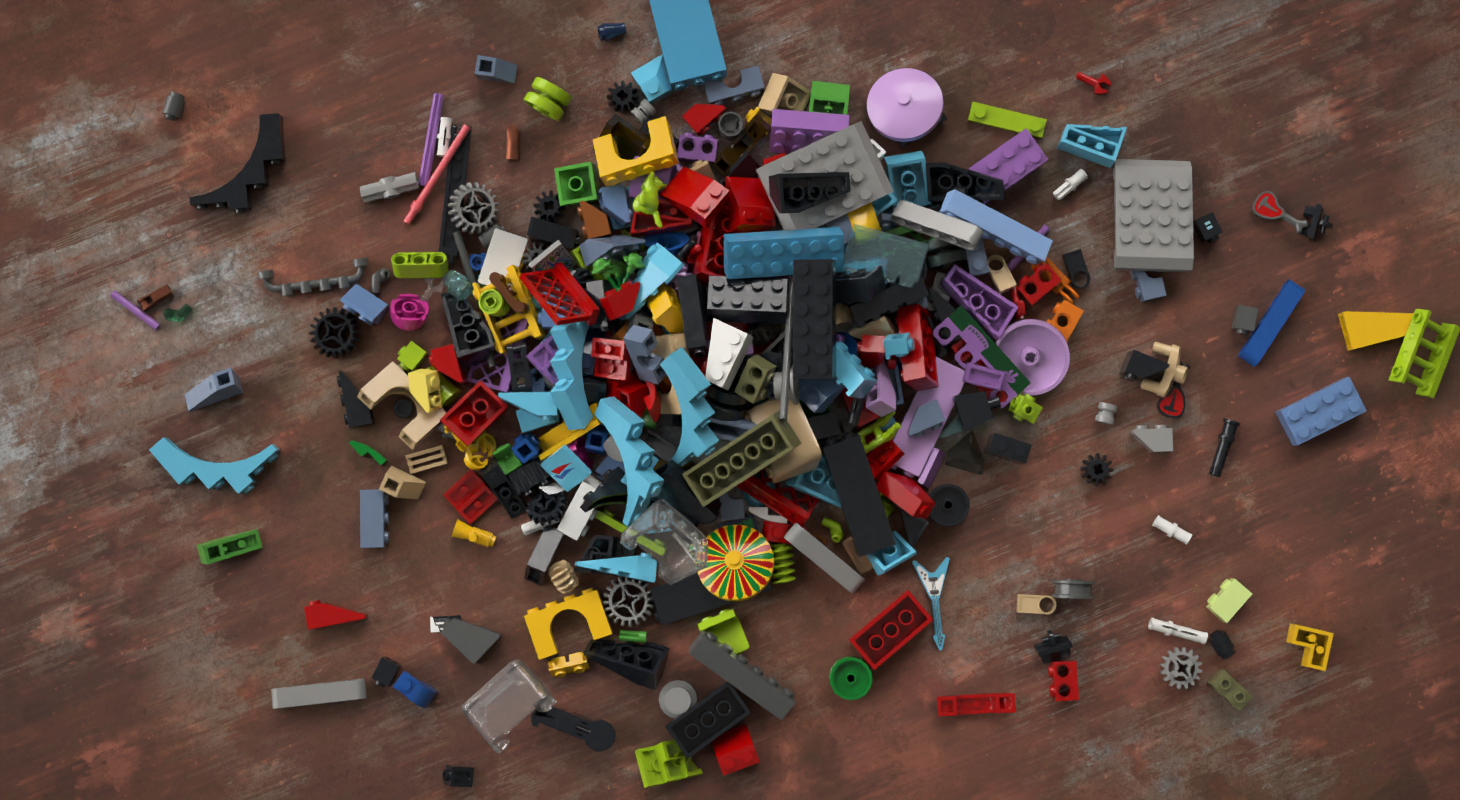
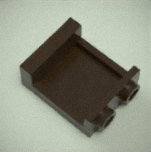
M617 114L607 121L599 136L611 134L617 144L619 157L625 160H633L635 156L641 157L646 153L651 143L649 136Z

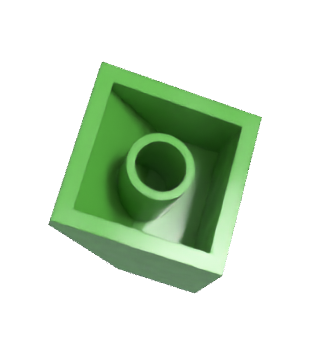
M593 162L554 168L560 206H581L580 201H585L590 205L600 203L597 168Z

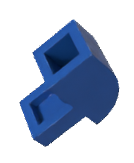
M599 424L588 431L585 452L605 455L606 452L603 444L609 436V431L605 426Z
M403 671L393 686L408 697L407 699L422 708H427L439 692L426 682L419 681L407 671Z

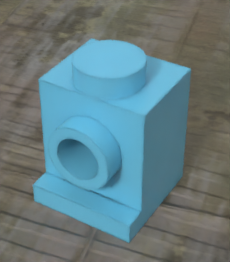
M910 333L890 334L883 340L886 359H890L892 355H896V357L906 356L915 349L914 339H911Z

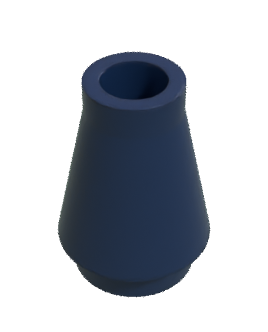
M624 22L602 23L600 26H597L600 41L605 40L607 42L627 33Z

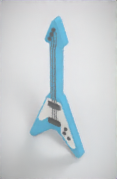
M946 557L933 573L928 572L914 560L912 564L931 599L935 630L933 639L941 651L945 635L942 633L939 598L950 559Z

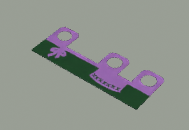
M959 306L933 330V335L942 345H947L958 334L967 343L955 354V360L962 368L966 369L967 364L961 361L960 356L963 352L968 351L973 356L970 363L975 364L981 359L988 368L1005 372L1001 390H1004L1008 397L1005 402H1000V408H1004L1031 383L962 306ZM942 327L950 329L951 335L948 339H941L938 332ZM993 390L990 393V398L995 397L998 390Z

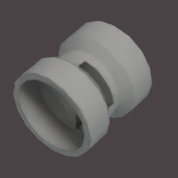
M645 98L637 108L634 107L630 111L642 125L650 116H654L657 113L655 108Z
M1099 402L1098 409L1100 411L1096 415L1095 421L1114 425L1115 419L1113 414L1117 412L1118 406Z

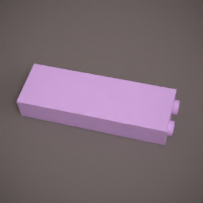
M936 357L939 387L916 391L900 424L901 428L893 438V441L905 454L891 469L896 470L898 467L904 470V475L912 479L914 476L919 477L954 406L952 397L959 395L965 383L962 381L965 373L964 370ZM937 399L945 417V421L941 422L943 426L932 430L931 427L924 430L925 434L916 438L913 435L908 436L907 432L917 407Z

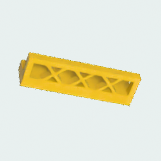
M598 402L589 405L593 418L584 429L569 430L564 421L538 437L543 450L538 455L540 460L545 459L563 445L569 444L601 424L602 422L595 416Z

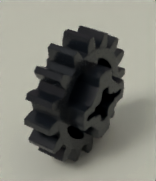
M537 490V495L530 496L532 501L527 502V515L531 521L533 520L535 524L540 523L541 526H544L545 522L551 525L552 520L557 522L558 516H564L562 511L567 510L565 505L568 504L563 491L549 495L543 490L542 492Z

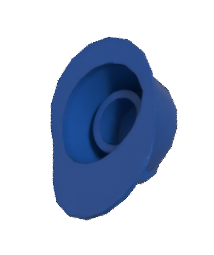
M665 232L646 235L643 239L646 241L644 244L650 248L652 245L659 243L675 256L688 242L689 236L681 232Z

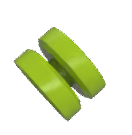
M536 77L531 86L537 93L527 92L523 101L540 114L560 121L564 114L560 106H568L572 96L553 83Z

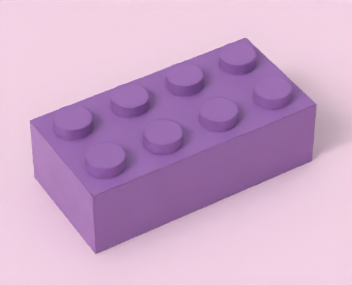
M773 109L769 152L792 153L849 127V115Z
M1024 129L974 164L969 170L1004 180L1005 192L1045 164L1048 158L1029 131ZM981 200V202H982L984 205H986V204H988L989 202L992 201V200Z

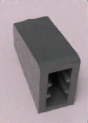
M456 617L452 620L448 618L442 624L443 630L440 632L473 664L502 636L500 632Z

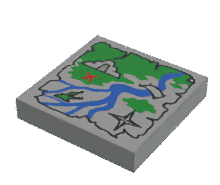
M557 240L528 265L533 271L553 269L555 263L562 262L569 271L577 262L560 241Z

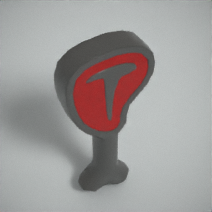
M1264 191L1259 194L1253 203L1252 211L1255 216L1267 221L1282 219L1296 228L1297 234H1301L1303 228L1309 225L1307 220H1298L1286 213L1279 206L1276 195L1270 191Z

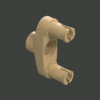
M1155 341L1152 352L1167 356L1169 359L1168 364L1170 365L1169 368L1165 369L1162 381L1157 382L1143 378L1141 389L1157 393V396L1165 398L1174 382L1181 384L1185 382L1188 367L1179 365L1181 357L1180 346L1174 344L1170 346Z

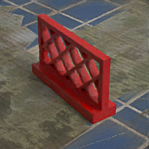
M562 262L555 263L553 269L520 274L519 279L557 326L585 321L588 325L596 323L599 313L598 306ZM529 279L538 281V283L530 281ZM541 282L550 285L551 287L541 285ZM538 290L543 291V292H546L547 295L538 292ZM550 294L558 296L560 299L551 297ZM547 301L556 304L557 306L550 305L547 303ZM562 306V307L568 308V309H570V311L561 309V308H559V307ZM557 314H560V315H563V316H566V317L559 318V317L557 316Z
M765 468L758 471L759 479L751 476L736 486L793 524L797 523L801 527H803L820 500L815 497L809 498V495L803 493L805 498L797 499L795 491L798 490L792 487L781 488L779 482L775 483L776 489L770 488L766 482H773L772 478L764 477L763 470H766ZM790 492L793 500L784 497L783 493ZM799 503H807L809 510L806 511L801 508Z

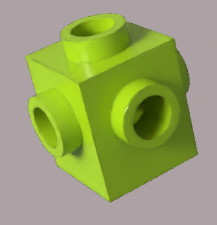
M1026 393L1025 396L1021 394L1015 396L1011 400L1008 410L1014 413L1012 417L1023 422L1025 419L1034 424L1043 407L1034 402L1036 399Z

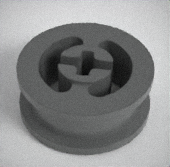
M1078 579L1052 580V583L1055 584L1054 594H1051V597L1095 599V596L1092 595V585L1095 584V581Z

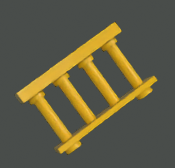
M515 265L506 268L508 272L506 274V284H513L514 289L518 293L516 296L521 302L527 303L530 306V311L527 314L517 312L496 322L494 316L484 313L495 340V349L503 355H507L506 345L514 344L529 336H534V338L539 340L546 336L544 329H542V324H538V314L528 289L519 279L520 269ZM472 283L474 288L472 292L476 300H479L480 295L485 290H496L492 283L484 287L479 283ZM523 318L527 319L528 329L503 339L500 332L501 328Z

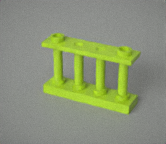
M1415 309L1391 371L1389 381L1397 383L1408 381L1418 386L1415 394L1434 399L1458 337L1460 326L1448 323L1439 325L1429 320L1430 310ZM1426 327L1438 333L1435 343L1422 337ZM1419 345L1431 350L1428 361L1415 355ZM1412 362L1424 368L1421 379L1409 374Z

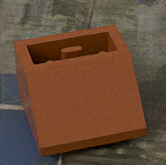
M580 201L581 207H577L581 221L585 223L582 226L585 240L612 236L607 215L587 202Z

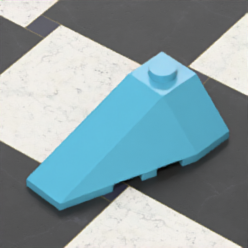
M659 243L652 245L648 249L647 255L643 259L645 267L640 268L633 283L639 281L640 288L633 311L623 315L626 319H629L644 306L646 298L656 295L659 292V286L663 282L668 284L684 266L680 260Z
M641 553V556L577 561L575 566L655 583L657 560L652 559L653 555Z

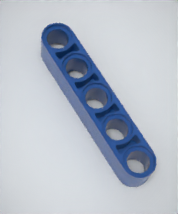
M1290 279L1285 282L1239 352V358L1253 367L1259 363L1303 296L1304 288Z

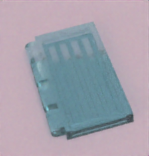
M853 224L844 254V262L846 263L844 270L854 272L863 267L866 268L867 272L874 270L875 266H882L885 281L896 283L897 277H899V285L912 288L914 282L918 283L929 244Z

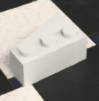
M713 318L705 376L707 380L723 389L729 390L754 337Z

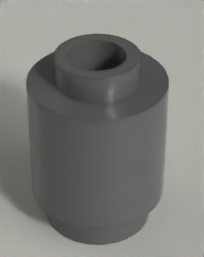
M170 91L162 110V114L165 115L164 118L171 121L181 118L186 102L184 101V95Z
M495 224L478 235L485 249L489 248L495 228L506 231L503 225L499 227L498 224Z

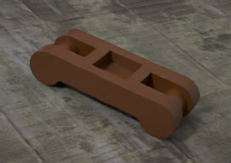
M497 272L490 274V282L513 310L520 314H527L530 311V306L518 299L516 296L518 294L511 285L508 286L506 284V277Z

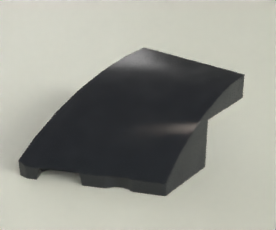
M594 535L580 561L636 556L637 541L631 538ZM579 566L574 568V572L614 575Z

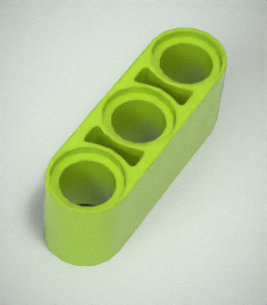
M442 252L396 253L391 258L393 273L397 278H441L449 272L447 257Z

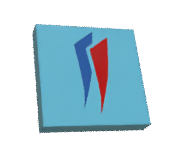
M563 445L540 465L567 492L592 473L566 445Z

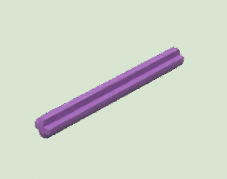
M434 93L422 158L418 184L424 187L431 177L444 95L440 93Z

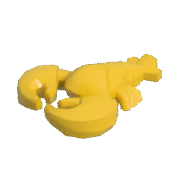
M444 426L446 434L450 433L451 431ZM452 433L457 441L455 444L461 452L465 451L464 462L466 466L471 470L483 469L488 464V459L486 458L481 462L480 459L484 456H472V454L478 452L480 445L484 454L488 449L487 457L489 458L496 449V441L493 436L484 433L467 447Z

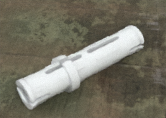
M1153 617L1149 621L1148 629L1162 632L1166 636L1173 635L1206 644L1207 632L1173 624V621L1165 622L1154 619Z

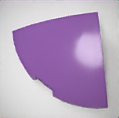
M550 335L527 354L526 357L554 385L559 379L550 360L559 349L552 335Z

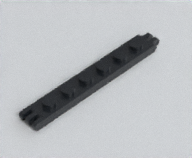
M452 125L450 146L458 135L456 132L457 125ZM469 126L471 129L450 160L447 168L438 252H442L446 257H449V265H453L454 258H458L459 251L453 233L456 231L461 232V226L457 228L455 225L458 221H451L454 214L450 215L448 211L453 210V208L448 207V204L454 203L450 200V196H456L454 190H460L459 186L461 185L466 187L472 126ZM465 196L461 201L460 208L464 207Z

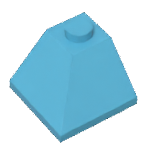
M663 54L631 72L646 100L651 105L676 91V89H671Z

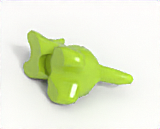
M651 171L649 176L644 179L641 185L642 191L634 199L632 206L635 212L653 215L655 224L662 228L663 225L658 212V192L662 191L663 187H667V184H664L657 176L654 177L655 174Z

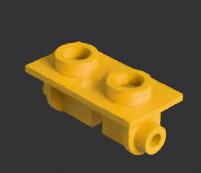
M582 651L570 654L569 662H566L565 656L552 658V661H548L549 672L552 677L556 678L564 677L572 672L582 673L585 669L590 668L587 657L583 655Z

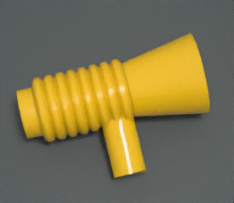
M459 519L456 521L451 536L467 539L476 544L484 545L487 548L489 546L493 547L496 539L493 533L471 527Z

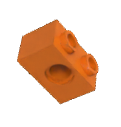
M1063 300L1061 303H1056L1052 310L1055 314L1051 320L1047 319L1046 322L1056 327L1067 342L1084 310ZM1058 317L1065 318V327H1061L1058 325Z

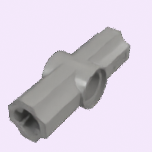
M413 172L398 177H385L380 179L379 182L363 185L360 187V193L363 202L368 203L383 198L392 199L400 196L401 193L420 189L417 175Z

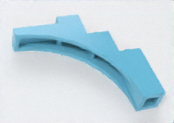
M585 321L558 326L555 324L550 330L559 349L550 360L559 379L550 393L569 430L584 429L593 418L586 399L582 377L583 346L587 330L590 326Z
M681 347L671 353L660 365L669 377L680 404L682 435L679 447L671 460L680 465V467H683L690 461L689 456L690 458L694 456L698 458L703 453L707 456L714 451V445L719 439L707 425L711 422L710 417L715 413L703 397L707 393L706 389L711 384Z
M614 396L603 398L599 401L595 416L612 435L624 463L628 495L623 523L628 527L642 522L646 508L650 503V498L660 494L664 479L649 467L655 450L639 438L645 421Z
M163 437L149 449L179 485L190 484L195 479L194 475H197L208 489L215 488L217 490L225 483L224 479H226L238 494H248L253 490V484L257 481L252 475L256 476L264 470L263 466L267 462H273L279 456L277 453L281 451L277 445L271 444L260 453L244 460L231 463H213L189 455L166 437Z

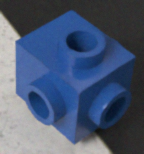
M530 432L525 435L521 433L514 439L515 443L511 450L523 464L528 460H534L540 454L541 442L536 435H532Z

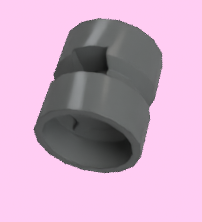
M726 112L720 117L718 124L721 137L729 141L735 140L743 131L741 116L735 112Z

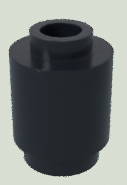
M1219 629L1210 634L1211 638L1208 641L1217 655L1221 656L1223 660L1236 652L1235 646L1226 631H1220Z

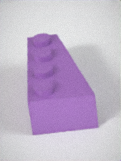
M955 264L947 271L939 284L959 306H962L993 341L1000 338L1018 309L1017 305Z

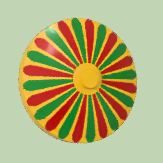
M727 525L713 531L701 544L697 554V571L704 587L714 596L726 601H743L756 596L767 586L774 571V556L769 542L757 530L745 525Z

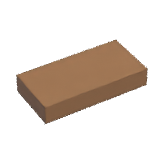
M851 536L841 541L860 575L873 568L866 555L859 557L856 554Z

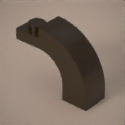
M756 114L740 135L717 156L712 165L724 177L728 176L729 169L746 151L750 154L763 140L771 126L761 116Z

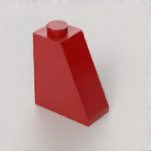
M884 471L876 484L877 489L912 517L927 519L936 505L911 477Z

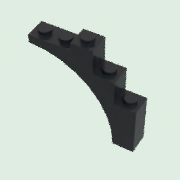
M279 113L260 115L256 146L243 169L230 182L219 189L204 195L189 197L190 205L196 208V210H207L208 206L227 208L228 205L229 210L235 212V214H246V210H252L250 187H252V190L264 189L263 186H269L267 163L271 166L281 165V162H286L283 117Z
M619 466L614 470H607L602 476L604 479L595 491H589L583 497L584 502L580 508L586 513L596 507L608 504L627 505V485L621 482L625 472ZM656 497L650 498V503L646 509L663 516L686 535L699 526V521Z

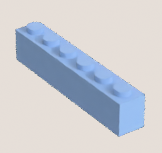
M955 189L946 194L939 212L978 226L983 231L981 238L992 240L996 246L1009 249L1010 253L1026 258V261L1031 264L1045 261L1053 240Z

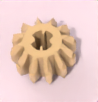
M564 559L554 563L549 568L551 581L561 593L570 592L579 585L576 572H574L570 563Z

